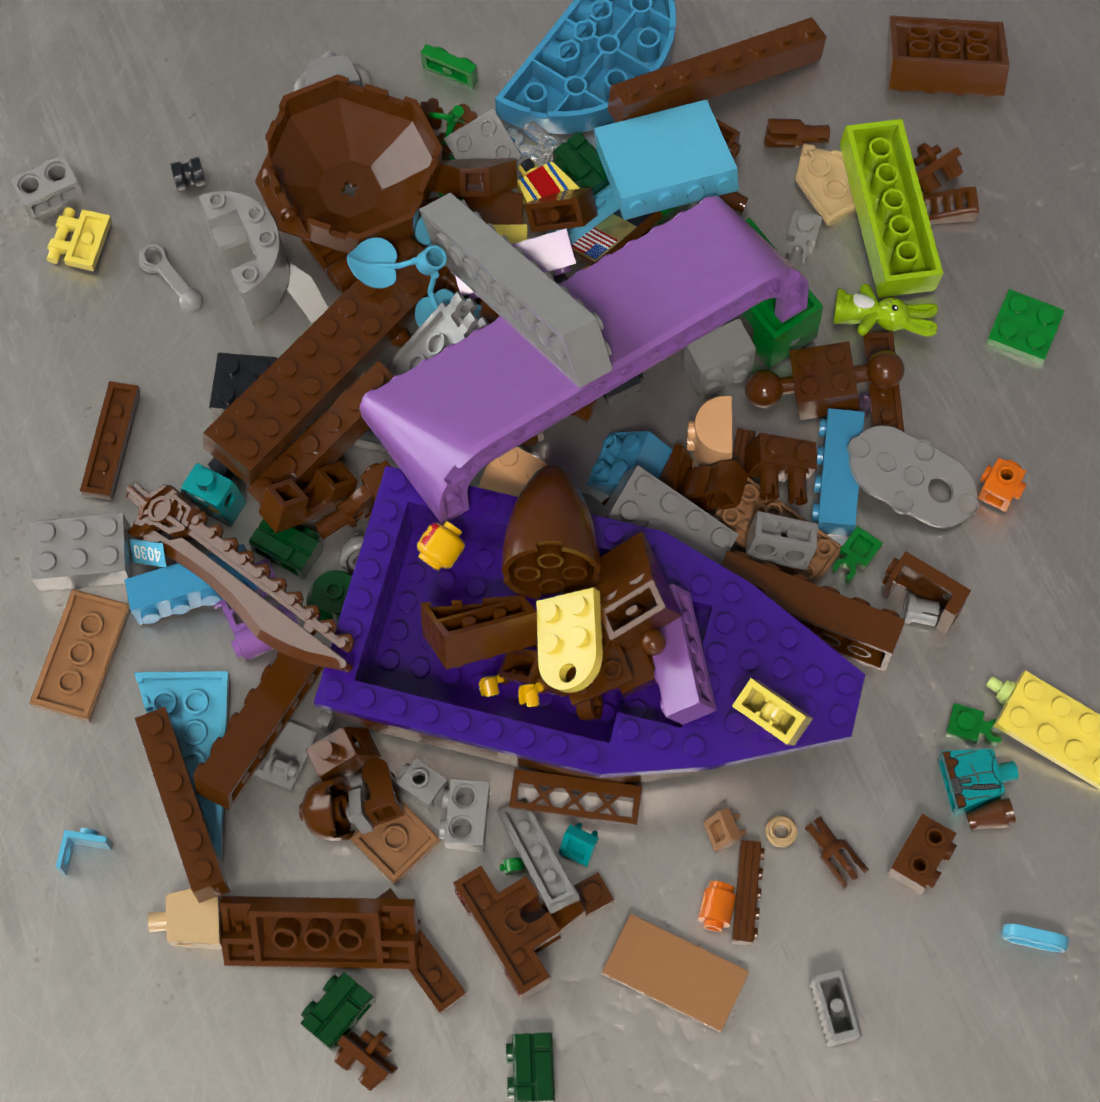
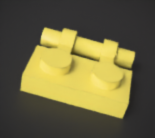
M65 207L62 216H59L57 219V231L54 239L49 241L47 247L49 253L46 260L57 264L60 255L66 254L64 261L67 266L95 271L112 223L111 216L82 209L79 219L74 218L76 211ZM74 231L71 242L66 241L68 233Z

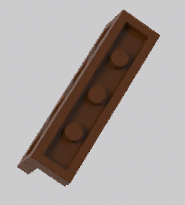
M514 769L509 808L637 826L642 786ZM519 787L533 788L540 794L531 803L517 802ZM553 791L567 793L572 800L560 808L554 807L547 796ZM584 796L599 797L604 805L595 812L585 811L579 800ZM544 800L548 806L538 805L537 803ZM617 800L633 802L632 817L618 816L610 805ZM576 804V806H577L580 810H574V809H568V808H570L572 805ZM607 808L611 814H604L601 812Z

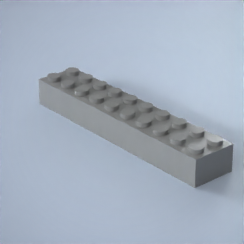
M448 193L419 209L431 244L441 247L446 253L447 260L445 266L578 388L584 387L613 370L609 359L612 352L608 343L603 339L601 331L604 330V326L600 317L595 312L590 313L580 299L575 300L565 286L560 287L555 283L549 273L545 274L542 272L534 260H528L519 247L514 248L505 235L500 236L491 223L486 224L477 211L472 212L464 200L460 201L453 194Z

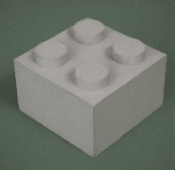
M740 318L716 328L684 347L683 369L698 397L704 394L713 395L719 392L723 386L732 382H743L752 374L756 347Z

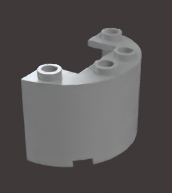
M216 191L199 195V200L221 253L246 242H249L254 253L255 260L230 269L240 291L243 304L254 325L267 318L279 306L290 281L289 262L272 215L261 203L247 195L231 191Z

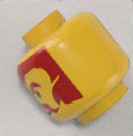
M448 521L443 526L438 523L430 524L417 543V549L420 552L418 557L437 571L441 567L444 569L451 568L465 548L464 541L459 537L462 531Z

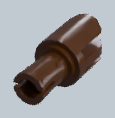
M769 118L763 144L769 148H800L804 143L828 144L830 126L805 125L801 119Z
M820 816L814 822L821 830V833L815 829L812 823L806 826L805 830L822 850L821 861L844 890L849 885L830 860L836 858L853 881H856L859 877L842 856L841 852L846 850L864 874L869 869L848 841L841 838L837 839Z

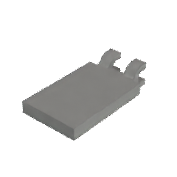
M457 292L449 305L442 302L385 367L394 377L398 374H404L415 368L422 360L434 357L441 353L448 345L460 342L467 338L474 330L484 328L489 323L483 317L479 320L473 312L478 306L472 298L469 297L465 300L463 295Z

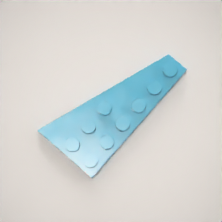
M134 672L146 713L165 707L171 716L193 779L197 766L201 762H206L211 755L210 751L215 740L218 737L222 738L228 730L229 672ZM198 795L219 859L222 860L224 807Z

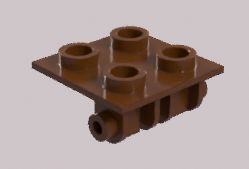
M604 626L601 627L603 659L600 671L593 682L586 688L578 692L568 693L573 706L635 681L621 646L610 641ZM575 667L568 670L566 674L567 683L575 678Z

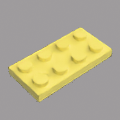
M1025 670L1017 680L994 727L1100 790V714Z

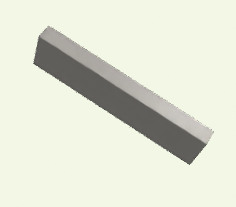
M526 797L517 801L529 803ZM509 805L497 810L506 831L550 914L579 901V895L533 811L511 809Z

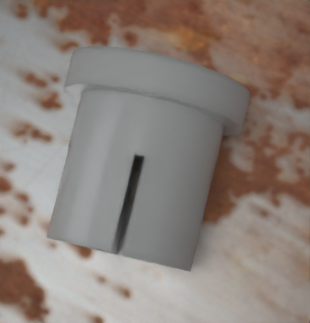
M907 593L901 618L906 620L904 624L915 622L935 626L938 616H934V614L939 615L940 604L936 601L917 598L916 594Z

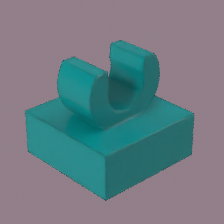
M577 823L575 826L570 824L565 831L558 853L587 867L599 840L597 837L598 831L594 830L590 834L581 829L582 823Z

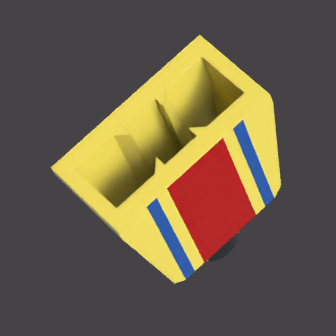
M529 158L518 166V170L523 177L517 181L518 193H523L524 209V204L565 190L580 189L554 162H548L538 168L533 159Z

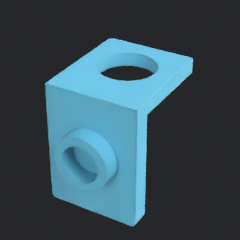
M80 828L79 832L64 830L56 869L60 873L67 875L74 844L112 850L113 843L108 837L100 836L99 832L93 829Z

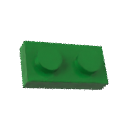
M425 44L420 52L422 68L471 89L475 87L478 81L477 65L467 58H459L449 54L441 47Z

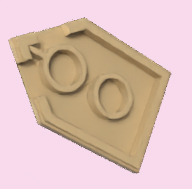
M804 143L795 182L817 213L823 216L825 224L830 226L856 211L842 152L833 149L832 151L815 148L814 145Z

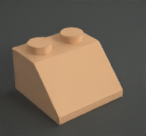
M515 447L487 464L478 488L518 497L536 471L550 464L519 447Z

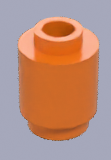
M710 881L708 888L704 889L698 920L704 923L703 928L714 932H722L723 928L730 927L736 895L734 894L735 887L721 881Z

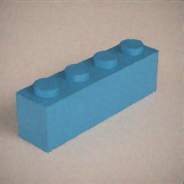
M828 408L826 419L820 418L818 437H824L823 447L818 446L817 465H821V475H815L813 493H819L818 503H813L811 521L816 522L818 529L826 534L850 536L856 526L859 485L851 473L849 454L846 448L852 438L858 437L863 432L865 412Z
M240 544L238 552L247 551L244 544ZM214 553L207 554L208 557L252 590L258 589L257 585ZM179 563L124 579L130 611L139 625L155 623L160 618L173 614H185L190 609L203 605H215L220 600H224L206 582Z

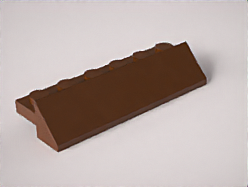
M223 896L220 901L223 933L220 940L224 966L417 969L421 919L417 918L416 899Z

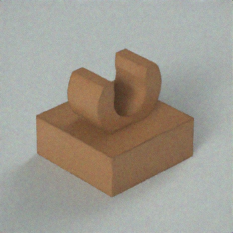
M730 808L718 811L703 822L715 852L727 849L747 833L746 830H738L735 821L740 818V815L737 813L732 814Z

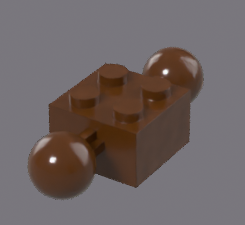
M850 341L790 350L792 376L779 377L770 370L756 371L746 381L745 394L749 402L754 406L770 408L780 401L782 395L795 393L800 420L825 417L828 408L860 411L856 383L869 381L879 389H890L900 383L904 376L905 368L902 359L896 353L888 350L874 353L866 364L853 366Z

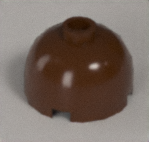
M337 776L318 780L307 789L299 806L301 820L309 832L318 839L343 841L349 840L354 835L355 830L349 831L351 823L346 815V806L349 805V791H351V787L346 786L343 782L348 780L345 777Z

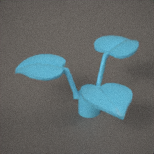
M422 216L417 222L415 236L420 243L427 245V248L419 253L417 257L401 263H395L397 259L396 250L391 243L383 238H369L361 242L347 255L348 265L355 277L372 288L382 289L391 286L396 281L395 269H401L410 265H416L420 273L431 276L427 290L429 297L419 300L415 307V320L419 328L442 302L449 305L454 296L448 289H441L435 294L433 292L436 279L439 277L438 270L445 265L447 257L441 247L431 244Z

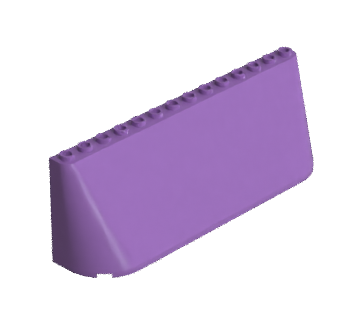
M719 196L706 197L695 207L678 213L674 219L663 225L655 226L648 234L637 240L629 241L620 250L603 256L594 265L577 271L573 277L558 284L560 287L565 286L575 300L580 299L590 313L595 312L600 317L604 326V330L601 331L603 339L608 343L612 355L609 357L613 368L612 371L584 387L578 388L499 316L495 322L484 328L474 330L467 338L460 342L448 345L441 353L430 359L422 360L415 368L404 374L396 375L390 382L378 389L368 391L363 396L360 404L361 417L440 523L444 525L446 521L449 522L469 510L468 486L474 476L488 463L766 299L776 297L775 316L781 323L785 322L807 308L809 294L807 279Z

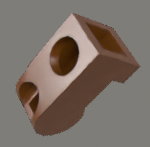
M378 758L367 762L362 769V777L369 786L371 799L363 801L364 811L374 826L405 816L397 778L390 770L387 762Z

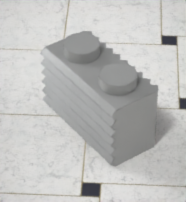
M844 969L816 975L809 987L813 988L811 992L815 995L813 1000L817 1001L815 1006L819 1008L817 1010V1013L820 1014L818 1019L822 1021L820 1025L824 1027L822 1032L826 1034L824 1039L828 1040L826 1045L832 1047L859 1040L862 1036V1031Z

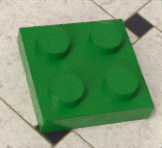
M1009 289L986 343L1043 365L1065 310Z

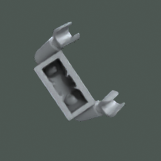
M328 51L323 53L321 58L312 59L308 62L307 71H304L294 84V91L337 74L348 77L349 83L364 87L366 83L373 85L370 73L360 65L352 63L349 55H336L334 52Z

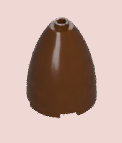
M547 465L536 471L524 486L511 512L502 549L501 570L504 576V583L520 595L539 600L541 594L564 595L592 588L599 581L601 569L598 539L589 508L573 480L564 470L554 465Z

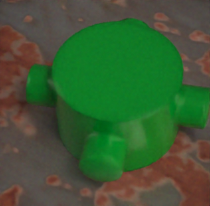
M521 857L503 860V864L499 865V870L504 871L505 875L519 874L524 871L523 868H526Z

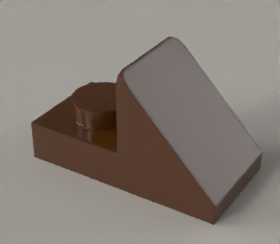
M599 872L574 885L580 898L579 901L551 914L561 932L614 903V899ZM543 903V904H542L543 909L545 910L546 913L549 912V910L547 909L545 903Z

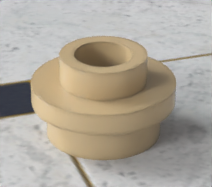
M785 815L774 816L768 821L765 828V835L769 843L779 848L790 846L795 841L798 833L796 823ZM783 827L786 829L787 835L779 837L776 835L775 829Z

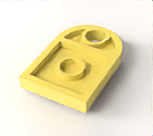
M595 588L536 601L539 671L543 680L549 686L565 693L578 692L590 685L598 675L602 665L600 591ZM575 667L576 676L571 682L567 683L566 674L569 669Z

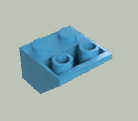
M650 431L608 433L607 438L602 444L598 459L591 469V475L586 485L591 489L611 496L623 474L637 465L659 479L673 449Z

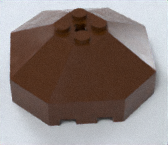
M337 74L283 95L275 121L272 120L265 135L267 155L257 175L255 184L279 231L349 254L361 242L369 238H383L392 244L414 235L417 222L421 217L419 209L426 205L442 167V146L416 99L405 96L404 100L389 96L388 90L367 83L364 87L349 83L348 77ZM349 184L351 187L358 188L355 190L354 196L350 197L348 193H342L345 191V185Z

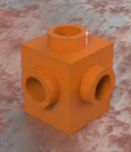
M998 457L994 467L987 465L980 479L985 484L978 499L1006 512L1012 499L1019 500L1027 483L1022 481L1026 470L1022 469L1018 463L1012 460H1003Z

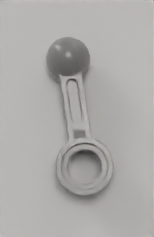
M149 243L141 248L138 259L141 268L151 274L160 273L179 296L181 307L188 312L197 311L203 304V297L198 290L190 288L168 262L166 249L157 243ZM151 250L158 251L162 259L156 264L149 263L145 258L146 253Z

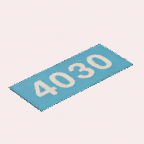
M129 539L132 563L166 568L163 543Z

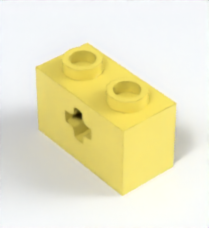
M752 678L732 705L787 745L795 746L813 719L767 685Z

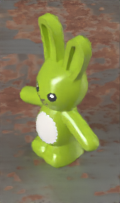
M862 284L860 286V293L853 295L846 293L844 289H837L833 323L859 324L857 332L862 336L868 334L877 322L880 327L887 331L906 329L925 337H931L937 333L938 326L932 321L923 319L934 317L938 313V306L932 303L906 305L902 300L893 297L885 298L878 302L871 286Z

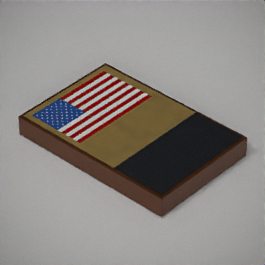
M619 209L571 244L574 257L590 267L603 256L620 250L629 241L637 240L661 220L663 215L661 211L624 220Z

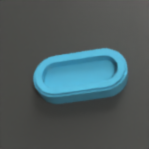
M1019 924L1003 925L1002 938L1007 942L1056 953H1064L1068 949L1069 938L1065 935Z

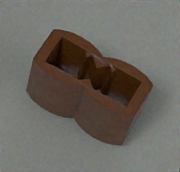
M733 460L721 461L712 467L705 465L693 467L686 472L680 494L707 513L714 508L730 509L740 504L748 474L738 461Z

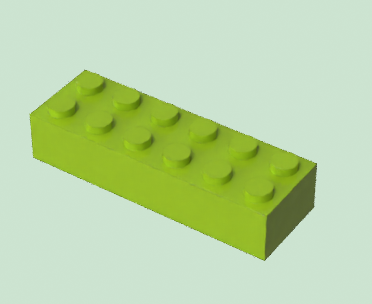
M897 119L847 125L839 146L878 298L935 291L943 276V270L903 120Z

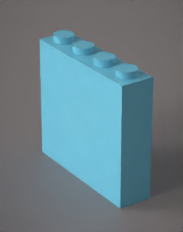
M707 99L594 128L596 151L624 220L701 201L706 197L720 196L739 191L738 168Z

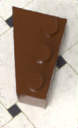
M519 595L482 598V604L462 605V600H451L452 606L431 607V602H421L422 635L446 670L537 645V612L526 597Z

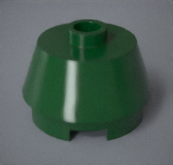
M340 570L328 571L320 575L311 584L306 596V606L317 605L321 612L319 620L334 619L336 624H338L352 573Z

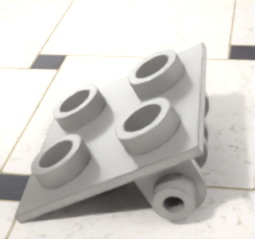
M493 108L444 138L456 160L516 158L518 161L522 158Z
M288 722L254 773V776L292 791L308 757L306 749L314 744L318 733Z

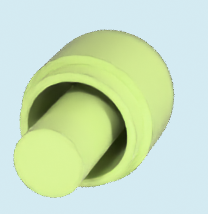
M992 675L986 686L996 692L995 698L999 700L998 702L1005 705L1016 683L1008 679L1004 683Z

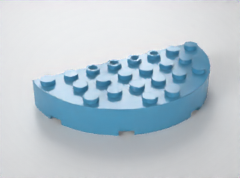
M574 0L495 98L496 114L500 119L509 124L526 130L548 134L582 133L594 130L596 127L614 123L615 120L607 110L611 85L670 65L675 44V1Z

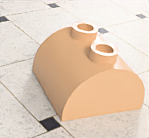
M719 396L708 400L697 412L695 421H688L687 451H693L694 458L699 466L712 467L718 462L732 459V396Z

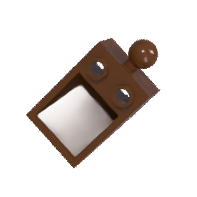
M639 532L600 557L599 581L592 588L600 591L601 621L610 641L627 649L640 642V647L644 653L656 656L665 650L667 644L665 635L659 630L681 617L682 614L644 533Z

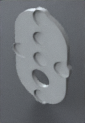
M890 426L871 427L849 441L846 449L849 454V466L853 478L868 494L891 505L893 511L901 515L908 514L927 525L937 528L954 527L962 523L969 516L976 514L979 503L972 475L958 460L935 449L933 443L925 439L918 440ZM940 479L949 485L951 498L948 502L940 503L930 496L928 486L931 480Z

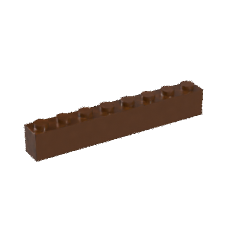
M813 17L611 85L607 110L615 122H620L723 95L820 61L827 36Z

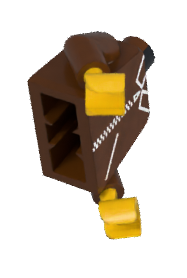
M527 649L506 653L501 670L497 671L498 675L483 677L479 681L481 696L486 697L500 694L498 683L502 682L506 685L513 681L521 684L518 689L519 704L527 703L528 707L539 705V692L562 697L568 695V693L549 686L543 680L539 671L538 651Z

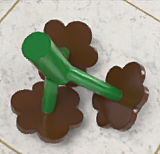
M429 98L427 102L423 101L420 103V107L432 129H439L442 125V120H446V133L441 132L436 136L442 146V155L452 154L444 138L475 120L477 113L470 111L468 105L460 104L454 106L448 114H444L443 108L439 107V102L436 98Z

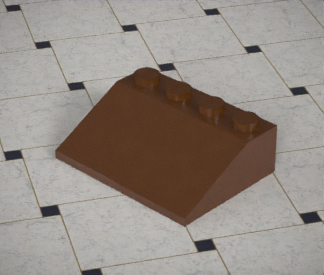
M905 16L889 17V89L899 92H907L909 90L924 91L929 94L945 92L955 95L980 94L985 97L1004 96L1010 65L1003 22Z

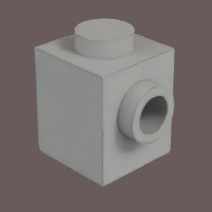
M417 758L411 765L407 763L397 776L399 791L428 812H431L441 799L444 788H449L446 778Z

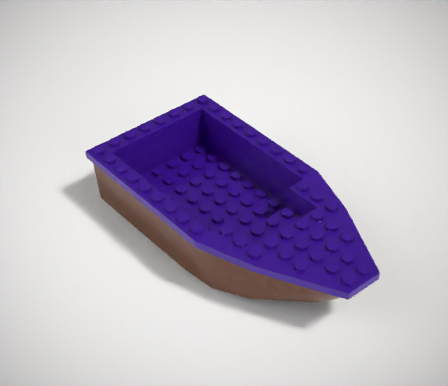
M389 466L385 467L337 624L336 635L351 633L355 643L350 653L340 649L333 642L330 647L351 663L353 670L347 673L346 671L324 667L314 700L315 707L332 711L341 723L537 772L622 784H635L681 777L700 771L851 739L865 674L753 584L668 533L592 514L600 557L639 532H643L668 586L675 584L690 592L717 711L684 725L665 716L661 709L660 701L662 697L657 683L626 698H623L619 688L601 694L603 701L602 717L599 720L588 721L580 720L576 711V705H572L569 695L562 697L539 692V705L534 707H528L527 703L520 705L518 689L521 684L513 681L506 685L502 682L498 683L500 692L498 695L490 697L481 696L480 679L498 675L497 671L501 670L505 654L446 670L422 635L420 603L431 602V607L452 606L451 600H462V605L482 604V598L520 595L504 583V576L501 570L505 532L518 497L469 485L467 490L469 510L449 521V523L462 531L459 537L464 541L465 548L451 568L444 569L441 567L437 571L418 557L420 552L417 549V543L430 524H442L402 470ZM541 594L540 600L560 596L563 594ZM526 597L537 612L536 601H539V599ZM534 646L524 648L527 650L538 651ZM751 678L761 681L813 718L795 746L785 744L732 706Z

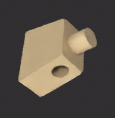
M191 888L166 895V911L148 913L149 932L167 931V941L176 947L222 950L220 938L223 933L220 901L223 896L220 895L199 903Z

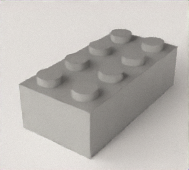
M639 465L623 474L599 515L613 520L664 531L720 565L726 552L730 551L739 535Z

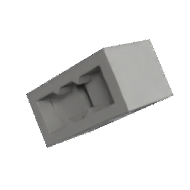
M64 154L50 158L43 164L30 170L21 171L17 176L11 178L31 220L84 196ZM63 177L61 180L55 181L57 178ZM37 189L35 192L29 193V191Z
M757 511L747 532L746 554L752 559L806 570L817 549L818 524Z
M451 779L450 789L444 788L442 807L447 808V818L440 821L439 839H444L446 849L484 852L490 798L489 782ZM468 793L473 795L475 799L472 804L462 806L457 802L459 796ZM459 825H468L472 829L470 834L463 838L457 837L454 834V830Z

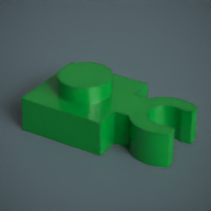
M857 526L839 551L840 555L845 558L839 559L834 563L831 573L835 575L840 568L847 569L849 574L845 579V583L849 584L855 577L856 566L865 571L882 548L883 542Z
M956 703L953 704L945 736L976 744L980 736L993 746H998L1002 738L991 734V729L996 728L994 724L997 719L990 720L989 722L984 721V711Z

